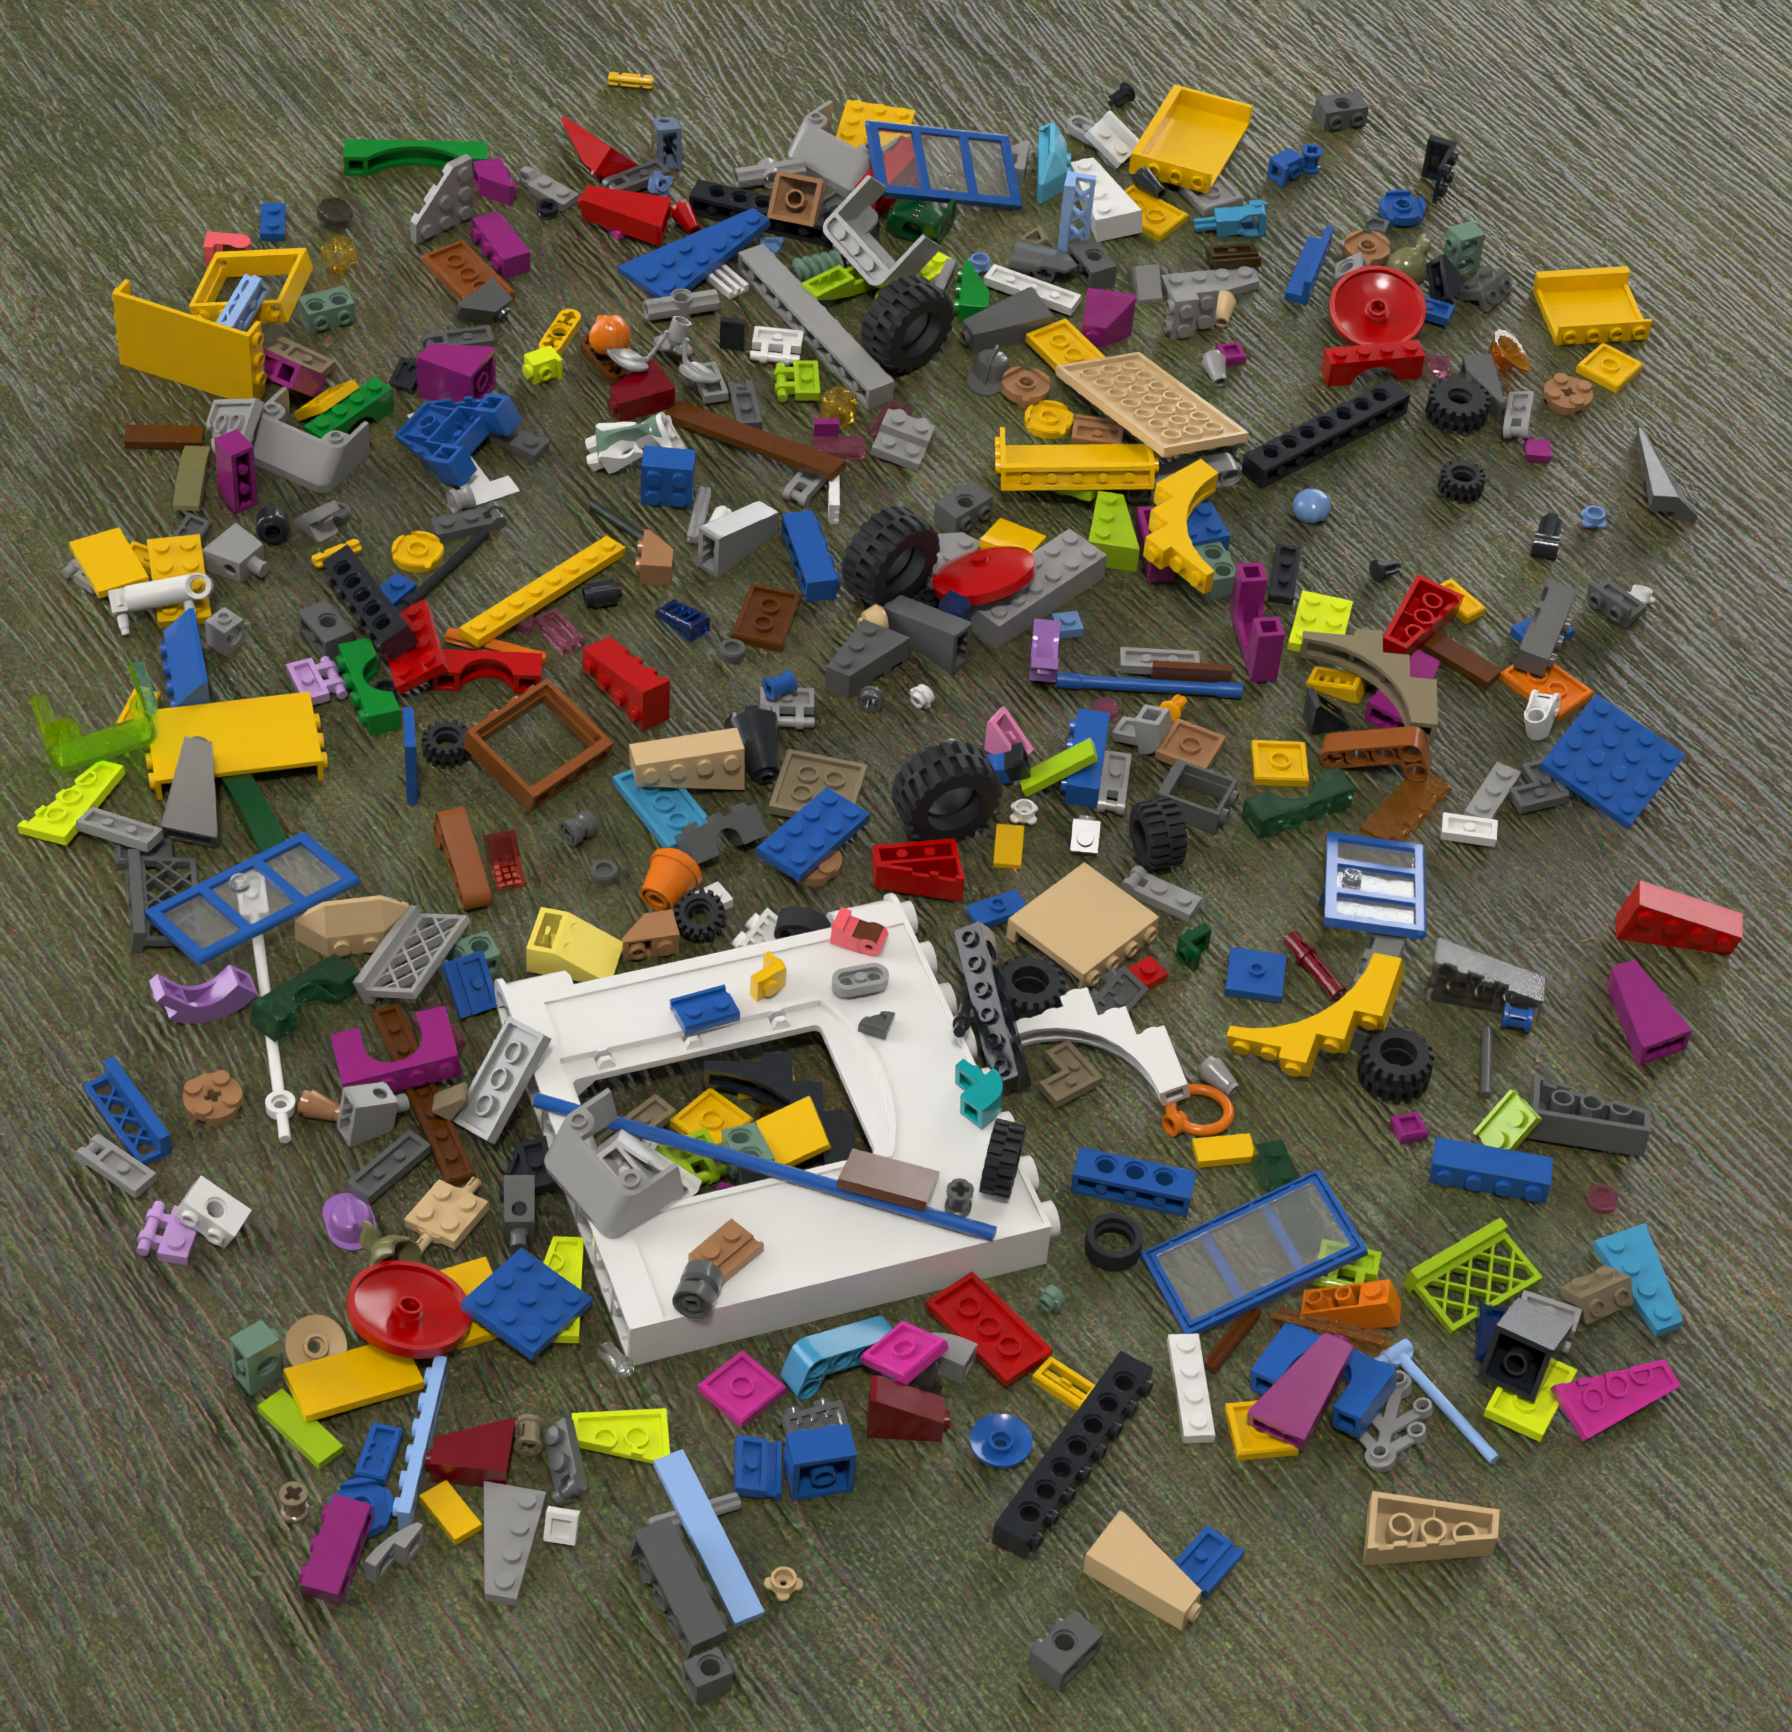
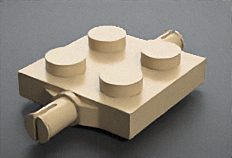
M471 1177L463 1188L438 1180L405 1217V1227L417 1232L421 1236L416 1241L420 1247L421 1255L431 1243L443 1244L455 1250L490 1210L489 1201L473 1195L482 1185L478 1178Z

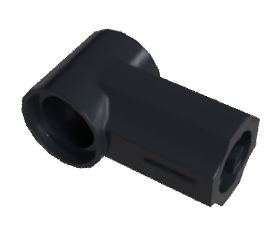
M1548 513L1545 516H1541L1539 529L1534 537L1531 550L1532 555L1556 560L1561 540L1559 535L1563 522L1558 517V514Z

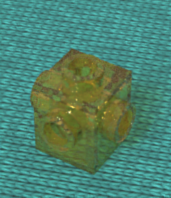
M333 236L329 238L326 246L323 245L321 250V259L325 260V268H332L333 272H346V269L350 270L353 263L357 262V248H354V239H347L346 236ZM334 253L341 254L342 258L334 257Z
M841 384L827 390L821 397L820 418H839V429L856 420L857 396Z

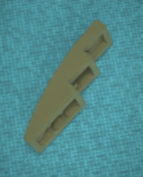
M184 446L177 474L173 510H200L205 495V482L208 476V462L211 456L210 446Z

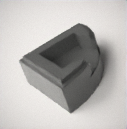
M1367 215V231L1370 234L1371 231H1375L1385 236L1390 221Z
M881 1011L878 1015L864 1017L858 1024V1032L886 1040L894 1022L895 1013Z

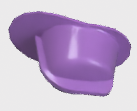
M340 1193L332 1196L325 1202L322 1208L328 1235L331 1241L339 1248L348 1251L362 1249L359 1238L363 1230L362 1222L364 1220H368L376 1228L370 1204L368 1205L353 1193Z

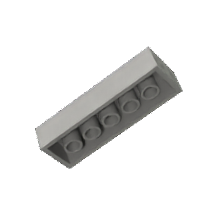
M1068 529L1032 553L1036 564V574L1025 587L1009 596L992 602L977 605H961L960 618L973 623L972 632L998 649L1033 626L1034 619L1045 618L1103 579L1107 554L1071 529Z

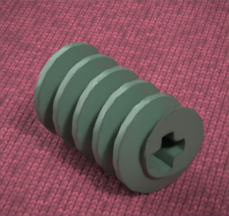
M831 250L829 253L822 252L820 255L813 254L811 257L803 256L802 259L794 258L791 264V273L795 278L804 282L838 265L844 268V264L840 254L836 250Z

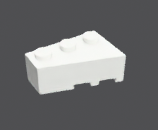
M623 1129L599 1145L595 1153L615 1177L625 1170L638 1169L651 1179L674 1163ZM679 1165L684 1193L673 1201L692 1197L698 1192L702 1180Z

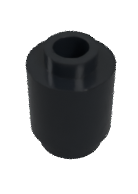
M613 578L588 582V585L582 586L584 604L586 607L592 606V608L618 604V598H622L620 583H615Z

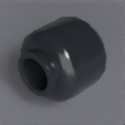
M271 505L264 507L258 512L255 520V530L261 541L267 544H278L286 539L290 530V521L284 509Z

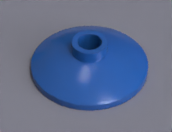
M1008 1414L985 1416L977 1421L970 1433V1446L974 1455L980 1461L992 1467L1009 1468L1016 1466L1029 1456L1032 1449L1033 1438L1027 1425L1020 1419Z

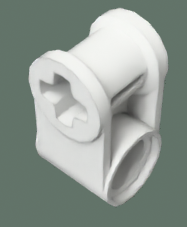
M1536 689L1532 690L1528 705L1524 711L1525 730L1530 739L1542 740L1549 735L1554 719L1559 713L1561 705L1560 693L1550 695L1539 693V690Z

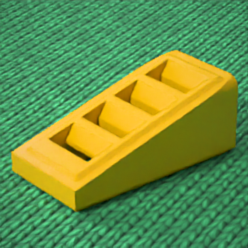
M1319 666L1313 668L1306 682V687L1308 688L1312 687L1319 692L1355 704L1360 703L1367 687L1366 679L1358 674L1347 670Z

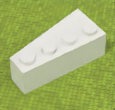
M1093 157L1071 162V172L1097 176L1091 219V230L1097 242L1143 232L1142 210ZM1076 182V185L1082 191L1090 188V183ZM1082 199L1079 200L1082 209L1088 207Z

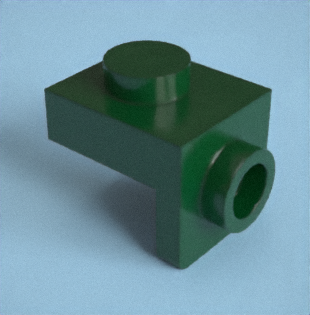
M1205 922L1195 928L1188 929L1178 937L1176 956L1192 972L1196 971L1199 967L1201 952L1209 948L1212 929Z

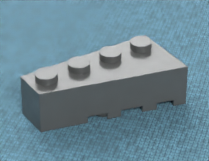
M667 1517L635 1531L627 1557L632 1564L638 1561L641 1570L639 1573L640 1579L645 1586L649 1584L653 1586L655 1604L660 1611H668L670 1615L667 1617L668 1625L687 1657H690L723 1642L727 1633L728 1622L724 1613L721 1610L717 1611L712 1601L714 1596L711 1587L707 1582H702L698 1574V1562L692 1553L688 1554L683 1544L685 1539L682 1530L678 1525L674 1526L670 1517Z

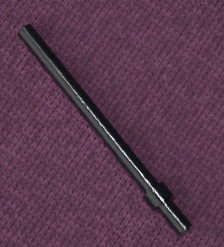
M482 528L411 595L407 594L399 601V606L396 607V610L401 612L410 605L418 603L489 537V531Z
M967 983L965 984L959 1011L953 1019V1033L958 1038L965 1035L971 1024L970 1012L972 1003Z

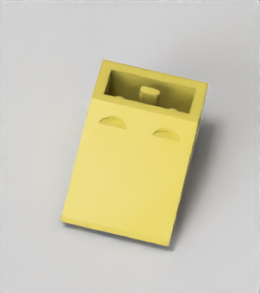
M541 907L526 948L527 971L546 975L565 970L570 974L572 980L580 982L614 976L622 954V941L569 912Z

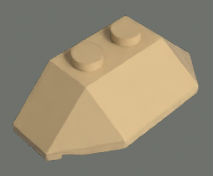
M381 895L322 902L308 909L303 914L294 917L295 937L297 941L326 957L373 953L396 921L409 909V903L399 902Z

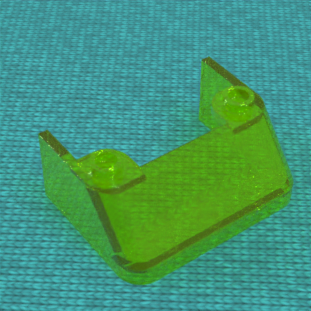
M144 662L127 664L137 693L131 698L129 703L133 719L85 735L82 734L78 722L72 718H62L55 721L47 695H33L29 697L50 763L55 770L71 772L147 747L155 742L158 735V704Z

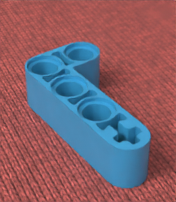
M876 1316L804 1337L791 1348L781 1371V1378L799 1400H806L819 1390L825 1375L861 1365L860 1356L891 1331L893 1327L885 1317Z

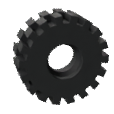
M1448 376V380L1443 377L1439 379V383L1435 381L1429 390L1425 411L1427 412V419H1431L1430 423L1433 426L1438 424L1437 429L1441 431L1447 429L1449 434H1452V431H1456L1457 435H1463L1464 431L1467 434H1472L1473 429L1476 432L1479 431L1481 426L1484 427L1491 400L1488 390L1486 388L1482 389L1483 385L1481 383L1474 384V380L1471 378L1468 381L1463 380V376H1459L1458 379H1454V376Z
M996 1118L984 1162L979 1192L1006 1199L1010 1198L1022 1152L1026 1125Z

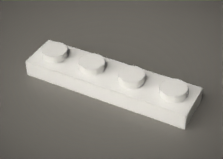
M996 264L984 276V284L986 286L1011 295L1028 287H1033L1047 308L1070 316L1081 303L1080 294Z
M1168 1334L1167 1345L1183 1443L1214 1442L1215 1430L1199 1334Z

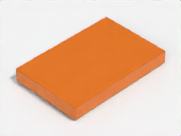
M1555 663L1552 669H1546L1543 677L1513 667L1514 664L1500 672L1499 680L1528 701L1533 689L1539 690V693L1550 695L1560 693L1561 705L1559 713L1555 717L1557 722L1590 701L1594 695V691Z

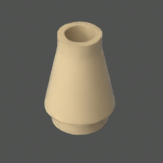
M1219 292L1214 323L1217 327L1224 328L1229 324V319L1236 306L1235 297L1231 292Z

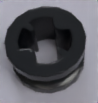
M546 198L538 201L536 208L537 216L540 219L553 220L558 216V204L555 200Z

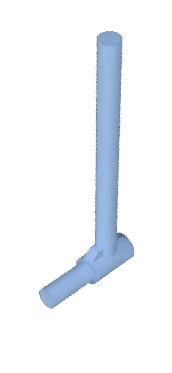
M1408 1339L1399 1341L1380 1352L1379 1356L1374 1358L1378 1361L1386 1362L1392 1367L1398 1368L1401 1366L1490 1464H1494L1500 1456L1412 1361L1414 1348Z

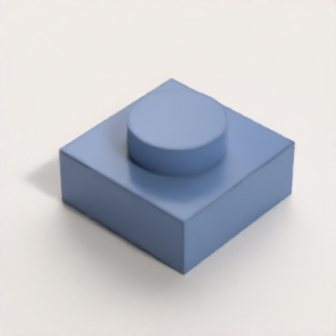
M1078 611L1052 613L1051 620L1061 621L1059 639L1083 636L1084 628Z

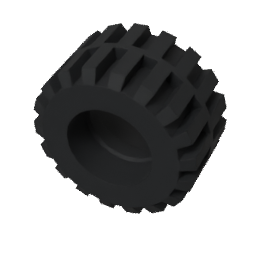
M1162 797L1133 804L1129 820L1130 836L1135 854L1143 868L1152 871L1183 864L1187 852V834L1183 817L1174 800L1170 797Z
M1020 955L1016 956L1015 960L1008 959L1005 961V965H1002L1016 1021L1040 1015L1050 1008L1062 1007L1060 996L1065 995L1066 980L1062 976L1063 972L1061 969L1055 968L1053 962H1046L1045 958L1040 956L1039 958H1033V955H1027L1025 958H1022Z
M1389 1026L1385 1030H1375L1374 1034H1370L1362 1047L1357 1072L1359 1073V1082L1363 1083L1362 1087L1365 1091H1371V1096L1374 1098L1380 1097L1383 1102L1388 1103L1389 1100L1393 1101L1394 1104H1400L1401 1101L1409 1103L1412 1102L1413 1098H1420L1422 1092L1425 1093L1428 1088L1434 1065L1435 1055L1432 1052L1431 1044L1425 1043L1426 1038L1422 1035L1417 1036L1416 1031L1411 1029L1407 1031L1404 1030V1027L1398 1026V1029H1393L1392 1026Z

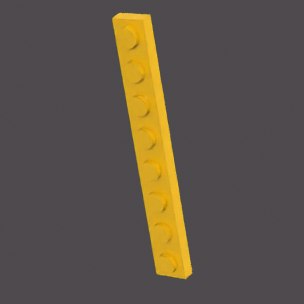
M609 536L603 537L459 627V636L477 648L481 647L625 556L626 547Z

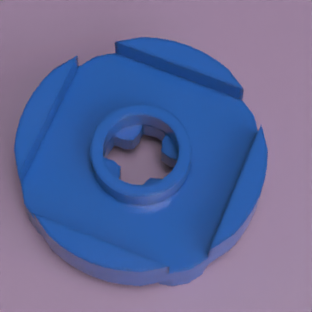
M1394 189L1386 192L1385 197L1382 198L1381 196L1378 206L1380 216L1390 221V227H1397L1398 225L1419 226L1422 223L1426 210V203L1421 196L1418 195L1417 198L1411 196V191L1404 189Z
M354 1478L340 1485V1490L335 1493L336 1495L371 1504L375 1516L367 1538L381 1535L388 1531L389 1523L393 1518L394 1504L389 1489L386 1487L384 1489L382 1486L377 1485L376 1480L371 1478ZM333 1494L331 1495V1497H330V1499H329V1504H330L331 1501H332Z

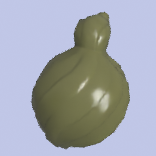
M1422 233L1419 236L1415 247L1398 249L1387 262V267L1403 272L1418 286L1423 283L1428 275L1425 255L1431 249V242L1429 238H1426V233Z
M368 1220L362 1222L363 1230L359 1240L362 1248L366 1252L371 1253L370 1266L390 1260H406L420 1263L421 1250L417 1242L409 1237L394 1234L379 1239L374 1225Z

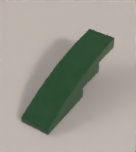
M250 773L220 777L239 822L243 823L250 840L254 841L259 854L286 841L266 798Z

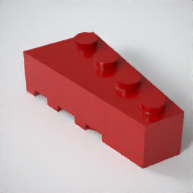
M1417 574L1383 636V653L1404 654L1411 657L1417 650L1423 647L1424 643L1438 631L1440 632L1456 617L1465 595Z
M610 636L583 648V660L581 661L583 671L597 682L600 690L605 691L611 697L615 706L620 707L626 713L630 722L635 723L644 731L669 719L670 680L667 677L659 678L656 669L653 667L645 668L642 659L638 656L630 657L629 650Z
M1641 880L1616 914V939L1731 955L1743 938L1742 913Z

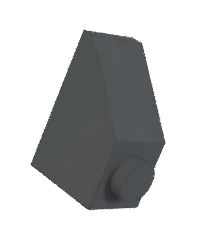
M492 278L459 302L453 316L455 319L491 323L497 318L499 320L503 319L510 312L509 306L513 299Z

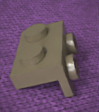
M1610 1266L1600 1267L1595 1272L1584 1277H1577L1571 1283L1560 1287L1561 1298L1582 1309L1581 1321L1585 1324H1590L1633 1304L1630 1276Z

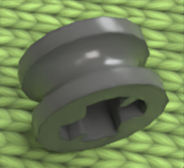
M866 686L860 691L858 705L866 712H877L882 707L884 694L875 686Z

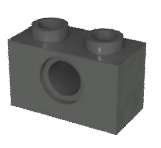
M1359 91L1316 97L1313 116L1323 132L1366 126L1369 106Z
M1094 238L1068 245V254L1078 265V268L1073 270V273L1087 289H1101L1115 285V278L1118 272L1117 264Z
M970 481L935 502L934 522L948 533L966 532L971 527L991 516L993 496L975 482Z
M327 600L298 611L299 631L322 657L329 656L331 660L335 659V656L339 655L338 644L354 641L356 637L350 623L347 624L341 617L339 610L333 608Z
M1073 1610L1065 1619L1059 1618L1055 1622L1050 1634L1044 1640L1039 1638L1033 1644L1029 1652L1031 1655L1029 1670L1060 1692L1101 1651L1104 1633ZM1059 1648H1065V1649H1067L1068 1651H1063V1650H1060Z

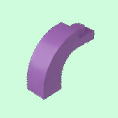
M1034 619L1029 680L1056 682L1061 621Z
M231 964L215 978L200 985H180L159 974H156L149 981L153 990L154 1000L160 1006L165 1007L169 1019L188 1024L205 1023L229 1016L246 1006L258 995L250 974Z

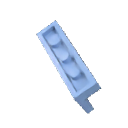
M1068 171L1064 184L1057 250L1068 253V245L1071 240L1076 237L1080 241L1089 239L1097 176ZM1076 182L1090 183V188L1082 191L1076 185ZM1080 199L1088 206L1081 211L1074 204ZM1078 218L1085 224L1079 230L1072 224Z
M244 274L216 323L245 332L271 287L256 275L251 277Z

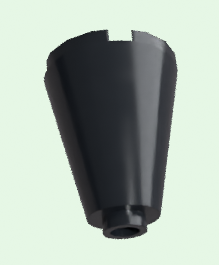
M769 706L744 707L745 712L739 715L736 714V711L730 714L725 720L724 729H738L744 746L745 767L754 781L769 783L779 773L778 717L776 712L774 713Z

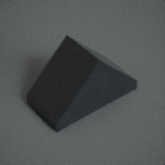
M1442 254L1426 264L1430 295L1433 299L1448 302L1466 283L1464 277L1446 255Z
M721 316L719 348L744 351L749 323L745 319Z
M1310 687L1307 690L1302 717L1311 735L1347 730L1351 727L1341 707L1314 688Z

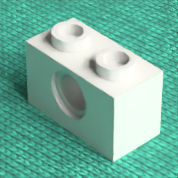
M200 1176L189 1189L173 1215L178 1217L184 1225L194 1228L203 1234L209 1242L219 1245L224 1249L236 1236L250 1214L251 1209L203 1176ZM208 1212H211L214 1217L210 1216Z

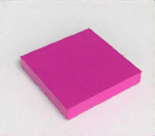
M901 1321L860 1357L863 1365L907 1385L944 1354L949 1347L947 1340L905 1321Z
M742 1350L699 1383L697 1391L737 1426L743 1428L786 1393V1386Z

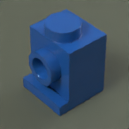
M1293 149L1284 150L1270 157L1267 177L1284 188L1288 181L1300 176L1301 168L1305 166V161Z

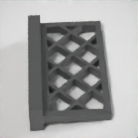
M128 849L125 874L131 952L143 953L144 946H176L165 935L150 936V931L155 926L146 919L144 911L163 902L162 900L168 895L173 897L179 894L175 890L181 886L189 889L197 885L196 859L140 856L139 849ZM145 866L157 867L161 871L153 875L145 870ZM186 867L189 868V872L181 876L174 869ZM168 875L176 882L168 886L160 879ZM155 885L162 892L154 896L147 889ZM199 901L186 907L193 912L187 918L178 912L167 916V918L171 916L179 922L177 925L179 929L183 930L186 927L192 931L195 937L190 938L202 947Z

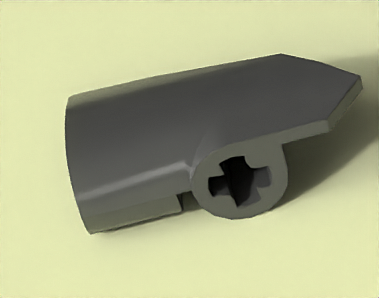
M1022 239L1017 241L1009 263L1010 270L1026 275H1031L1033 272L1035 279L1047 283L1053 281L1056 272L1066 274L1078 268V265L1068 253Z

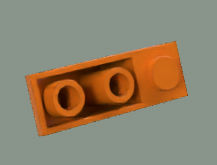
M1390 1279L1304 1290L1301 1316L1366 1329L1399 1326L1402 1301Z

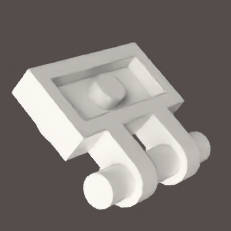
M755 326L752 349L761 351L751 350L750 360L760 361V364H767V362H782L785 366L793 364V360H800V355L791 353L801 354L804 331Z

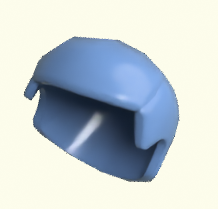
M1307 488L1299 492L1294 498L1292 511L1296 518L1303 523L1314 524L1319 521H1326L1329 513H1331V504L1326 493L1319 489Z

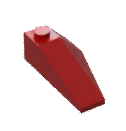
M565 116L562 117L561 121L582 162L591 168L589 173L594 177L602 180L603 177L607 178L638 166L637 163Z

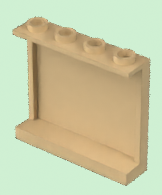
M1084 862L1008 918L1006 938L1016 943L1024 937L1079 979L1078 989L1095 986L1110 968L1116 970L1121 962L1128 957H1133L1142 946L1153 942L1158 935L1159 916Z

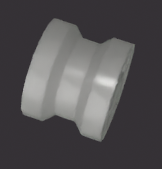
M468 484L461 486L459 490L451 489L446 492L447 503L452 513L461 512L464 509H475V496Z

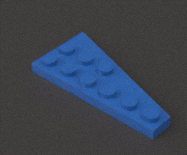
M753 208L623 263L617 266L618 274L654 298L671 296V293L676 289H687L690 291L771 226L770 219Z

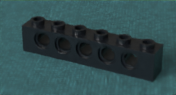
M348 544L322 561L328 570L324 575L331 585L334 586V589L349 610L354 613L353 615L382 655L387 652L392 660H395L419 643V640Z
M980 921L955 930L954 934L987 1067L990 1070L994 1068L1000 1074L1003 1082V1094L1006 1096L1032 1086L994 933Z

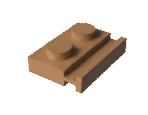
M1075 414L1071 445L1121 444L1124 427L1119 425L1114 419Z
M731 1218L688 1254V1262L702 1259L715 1264L723 1274L721 1285L723 1286L764 1251V1243L755 1240L754 1235Z

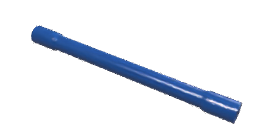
M1057 672L1056 688L1079 690L1084 688L1207 695L1242 699L1243 683L1236 682L1212 683L1089 676Z

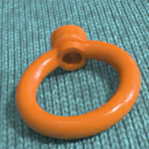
M1188 1084L1190 1096H1205L1213 1099L1221 1106L1223 1110L1221 1119L1207 1125L1189 1122L1187 1115L1183 1111H1177L1176 1106L1179 1101L1165 1105L1166 1115L1161 1120L1163 1129L1171 1137H1175L1182 1132L1195 1136H1213L1225 1131L1231 1125L1234 1119V1106L1231 1100L1215 1087L1205 1084Z

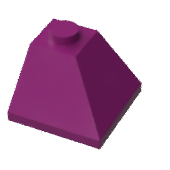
M1088 288L1081 334L1094 346L1103 348L1130 337L1137 295Z

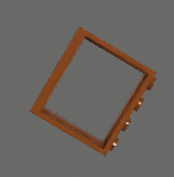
M546 678L536 686L532 684L521 696L511 698L506 706L500 710L495 709L490 712L486 719L479 724L477 722L473 723L472 728L465 733L466 737L463 747L530 813L608 760L614 743ZM543 703L588 749L530 787L485 741Z

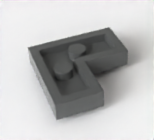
M1544 759L1521 764V774L1528 784L1509 789L1508 797L1519 814L1565 804L1569 801L1570 794L1564 785L1539 769Z

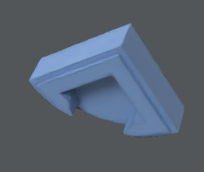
M760 237L759 245L764 244L776 256L783 248L784 237Z

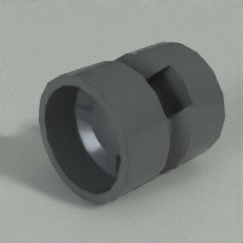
M702 1259L688 1262L672 1298V1304L675 1309L688 1318L703 1319L707 1317L713 1308L716 1295L723 1282L721 1270L715 1264Z

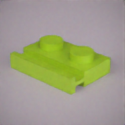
M1510 1089L1474 1130L1473 1133L1481 1138L1485 1146L1515 1151L1542 1120L1531 1106L1518 1095L1517 1091Z

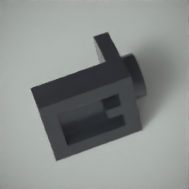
M401 356L389 381L391 387L414 394L417 388L416 380L418 376L416 358L411 357L408 359Z

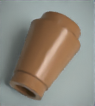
M314 1089L312 1091L304 1090L297 1112L302 1113L303 1117L337 1122L340 1104Z

